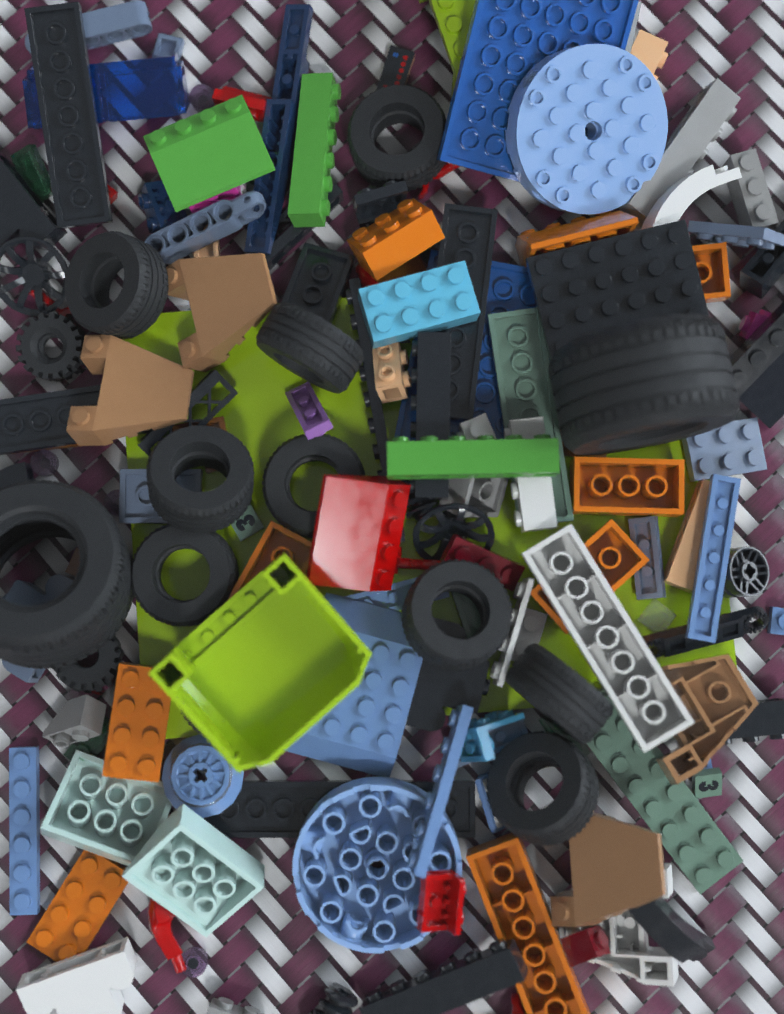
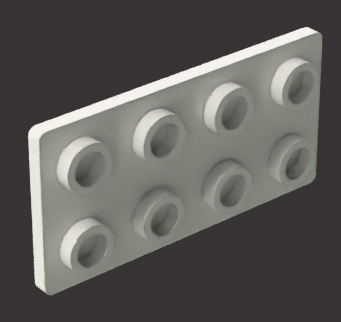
M525 578L522 582L517 583L513 598L517 599L515 608H512L510 631L503 645L498 649V651H501L499 662L494 661L490 671V677L493 678L492 683L503 687L510 660H518L517 658L521 653H524L523 651L526 647L534 643L539 644L548 614L526 608L534 583L533 578Z

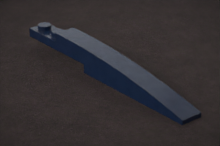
M286 4L272 99H267L261 136L275 171L255 179L253 191L260 192L263 195L266 209L261 217L248 223L245 253L271 254L294 157L302 74H308L310 66L306 59L314 10L310 4ZM256 205L254 207V212L259 211V205Z

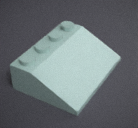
M76 750L40 827L42 835L128 866L162 822L169 816L173 805L165 795L162 781L149 782L102 777L104 760Z
M182 804L162 822L124 870L122 877L200 934L207 937L264 888L265 866L185 804Z

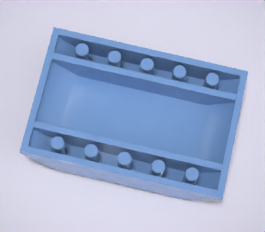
M326 592L325 598L360 637L372 655L369 658L360 685L285 751L380 777H390L398 754L423 658L419 657L412 650L413 648L410 647L409 641L405 638L401 612Z

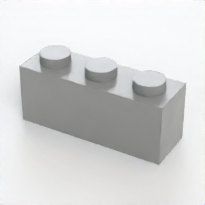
M756 148L730 155L722 167L727 166L728 170L739 167L741 172V178L727 183L739 225L766 227L772 230L779 221Z

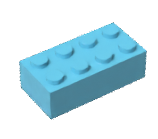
M465 260L358 289V301L372 349L418 337V332H437L477 321L481 313Z

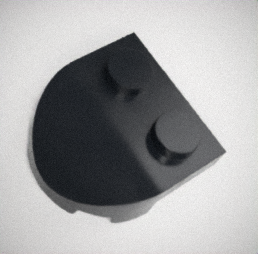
M396 180L388 181L382 187L373 190L372 188H364L354 195L353 208L361 228L365 224L370 226L375 223V219L384 213H391L397 209L399 203L406 200L408 188L405 180L400 182Z

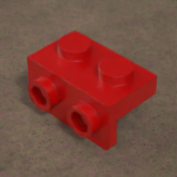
M223 86L222 90L214 89L212 99L215 106L242 95L254 121L264 123L267 99H272L271 97L228 86Z
M449 869L427 871L426 877L421 878L416 927L421 933L447 930L454 936L460 935L461 925L464 921L462 911L463 899L466 894L465 879Z

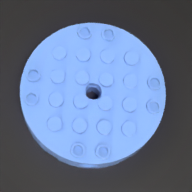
M586 44L565 48L545 57L522 79L508 109L509 118L505 136L507 153L510 154L514 167L513 171L529 194L542 204L559 211L591 215L609 212L626 204L641 189L643 182L651 180L665 150L668 118L661 88L643 62L631 53L615 46ZM586 126H587V129H588V133H587L588 136H587V137L585 136V127H586Z
M364 777L334 788L311 809L299 832L294 850L292 874L296 895L304 913L308 914L317 925V929L326 937L339 945L355 951L384 953L387 950L398 948L403 950L423 941V938L431 933H421L416 928L421 877L409 873L411 867L407 866L410 852L412 849L416 850L419 838H416L418 824L420 820L424 821L427 810L424 809L427 792L409 782L396 778ZM444 811L427 871L452 869L462 876V861L457 834L449 816ZM379 860L384 864L380 868L370 865L372 862Z

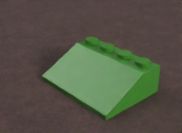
M242 95L143 136L175 212L275 171L270 155Z

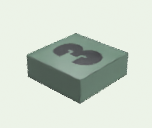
M251 504L244 514L235 523L231 524L241 542L265 528Z
M719 767L702 769L692 776V793L696 798L722 795V772Z

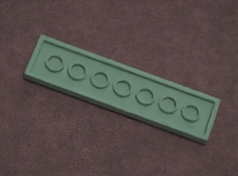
M537 307L488 314L487 321L503 428H508L507 425L510 420L543 416L545 434L551 435V438H559L560 473L556 477H551L557 523L573 521L574 517L561 433L548 373L549 355ZM514 499L515 508L518 510L517 499Z
M603 688L598 690L610 701ZM613 706V715L609 720H606V724L600 728L601 730L597 735H594V739L587 743V746L651 831L661 834V844L697 892L702 894L742 863L743 859L684 781L679 784L670 785L656 759L663 756L660 749L655 746L644 753Z

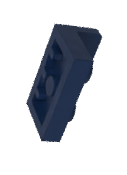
M162 180L144 183L138 194V203L146 214L147 228L151 234L188 216L185 209L175 212Z

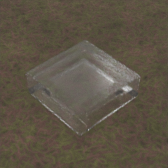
M654 598L637 620L653 633L666 630L677 615Z

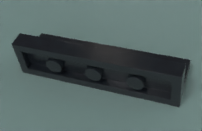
M336 184L333 185L332 192H328L330 213L344 200L343 190ZM288 208L280 215L278 227L281 224H292L291 220L288 219ZM292 224L280 237H277L276 231L271 254H265L268 269L271 270L315 227H294Z
M212 369L192 389L188 419L184 422H188V426H192V422H199L196 426L206 425L238 392L215 369ZM218 382L230 392L223 400H211V389ZM207 394V400H200ZM196 403H207V415L203 419H192V407ZM211 404H217V405L211 410ZM174 425L146 433L137 442V445L150 456L152 452L150 448L157 441H161L168 431L169 434L172 433Z

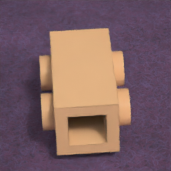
M399 342L372 349L375 389L382 404L408 399L407 387H411V378L409 372L405 370V366L409 365L406 349L402 350Z

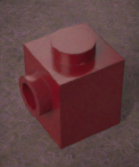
M601 925L584 929L560 939L570 967L611 953L608 937L602 930Z

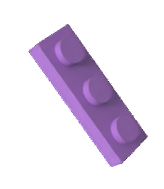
M309 381L285 393L308 440L322 436L326 431L333 429Z

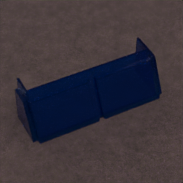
M174 52L173 56L90 64L98 123L179 116L180 114H186L188 111L190 99L184 63L178 60L177 52ZM31 65L26 70V77L22 80L28 128L43 129L33 65Z

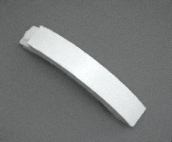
M710 165L680 179L657 200L647 215L641 230L679 221L689 205L701 194L716 186L741 178L739 167L728 170V167L724 166L714 170L713 165Z

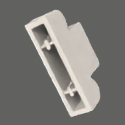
M125 937L24 973L21 976L16 991L27 1014H50L53 1008L56 1009L58 1014H121L124 998L120 990L129 987L133 982L137 957L129 938Z

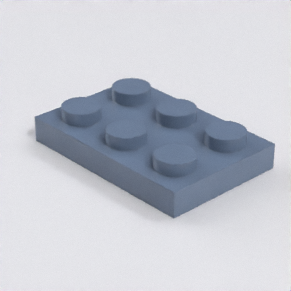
M689 221L688 232L697 234L696 239L708 241L711 244L726 242L732 243L733 246L748 248L749 245H753L765 250H774L775 246H784V234L766 227Z
M757 417L732 421L709 432L682 439L690 482L703 479L708 480L712 474L733 476L767 470Z
M120 469L119 523L168 524L167 521L162 520V517H159L154 507H152L148 494L146 469ZM187 469L175 481L187 490L202 492L203 470Z

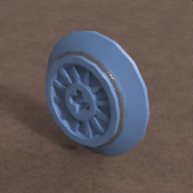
M201 734L185 738L172 749L164 762L162 783L165 795L174 808L177 809L182 804H185L200 817L206 818L220 814L234 803L242 789L244 770L238 773L212 743ZM198 769L202 771L207 769L205 775L208 779L206 781L200 780L197 782L198 774L196 772Z

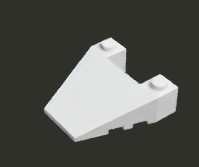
M663 863L666 895L662 897L669 899L673 892L672 863ZM570 888L559 892L557 896L573 895V889ZM628 910L597 924L601 925L602 930L608 937L611 953L588 962L598 963L610 968V971L637 979V982L645 985L675 986L678 979V961L662 947L649 946L647 932ZM597 925L559 927V934L563 938Z

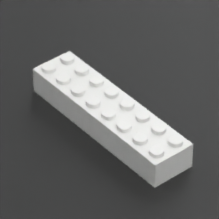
M572 524L521 554L632 737L644 753L695 723Z

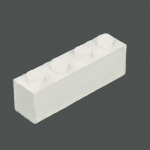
M543 416L510 420L507 425L508 428H504V439L507 435H522L523 439H534V435L545 434ZM551 477L514 478L515 483H511L512 499H517L518 510H514L516 527H521V533L549 530L558 527Z

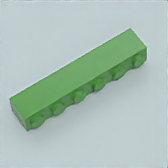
M333 72L302 74L288 204V216L294 227H325L326 216L330 215L328 192H332L333 188L330 170L334 169L335 157L332 149L337 144V133L334 128L335 123L339 121L337 100L341 99V86L339 83H336Z
M549 434L534 435V439H523L522 435H507L505 439L494 440L492 435L478 436L477 440H466L465 436H451L449 440L438 441V437L435 436L421 437V441H409V437H394L392 441L387 442V480L556 477L560 473L559 438H551Z

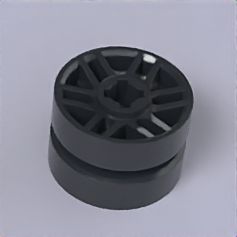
M751 546L730 548L723 591L724 598L756 596L764 591L769 581L770 571L768 562L761 551Z

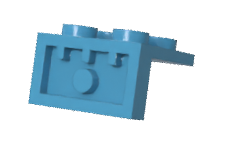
M513 709L502 712L498 710L485 714L484 718L470 719L460 755L461 762H486L495 759L493 752L494 742L488 734V730L524 719V713H514Z

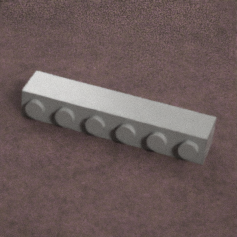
M718 78L708 84L667 140L661 162L651 180L643 182L641 189L634 194L629 202L622 205L619 209L636 216L639 221L638 225L642 227L650 210L663 193L677 181L694 172L691 168L696 162L699 163L708 152L706 147L710 141L714 142L722 133L723 129L720 127L736 113L737 109L735 106L741 98Z

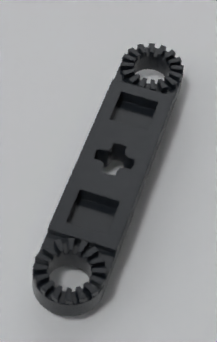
M755 606L720 615L716 643L685 638L687 624L645 635L642 639L647 647L649 645L653 646L649 650L656 660L657 657H669L743 637V634L760 632L761 628L765 629V626H768L770 620L762 607ZM755 616H756V618H758L757 620H755V621H753V622H750V621H752L751 618L755 619Z

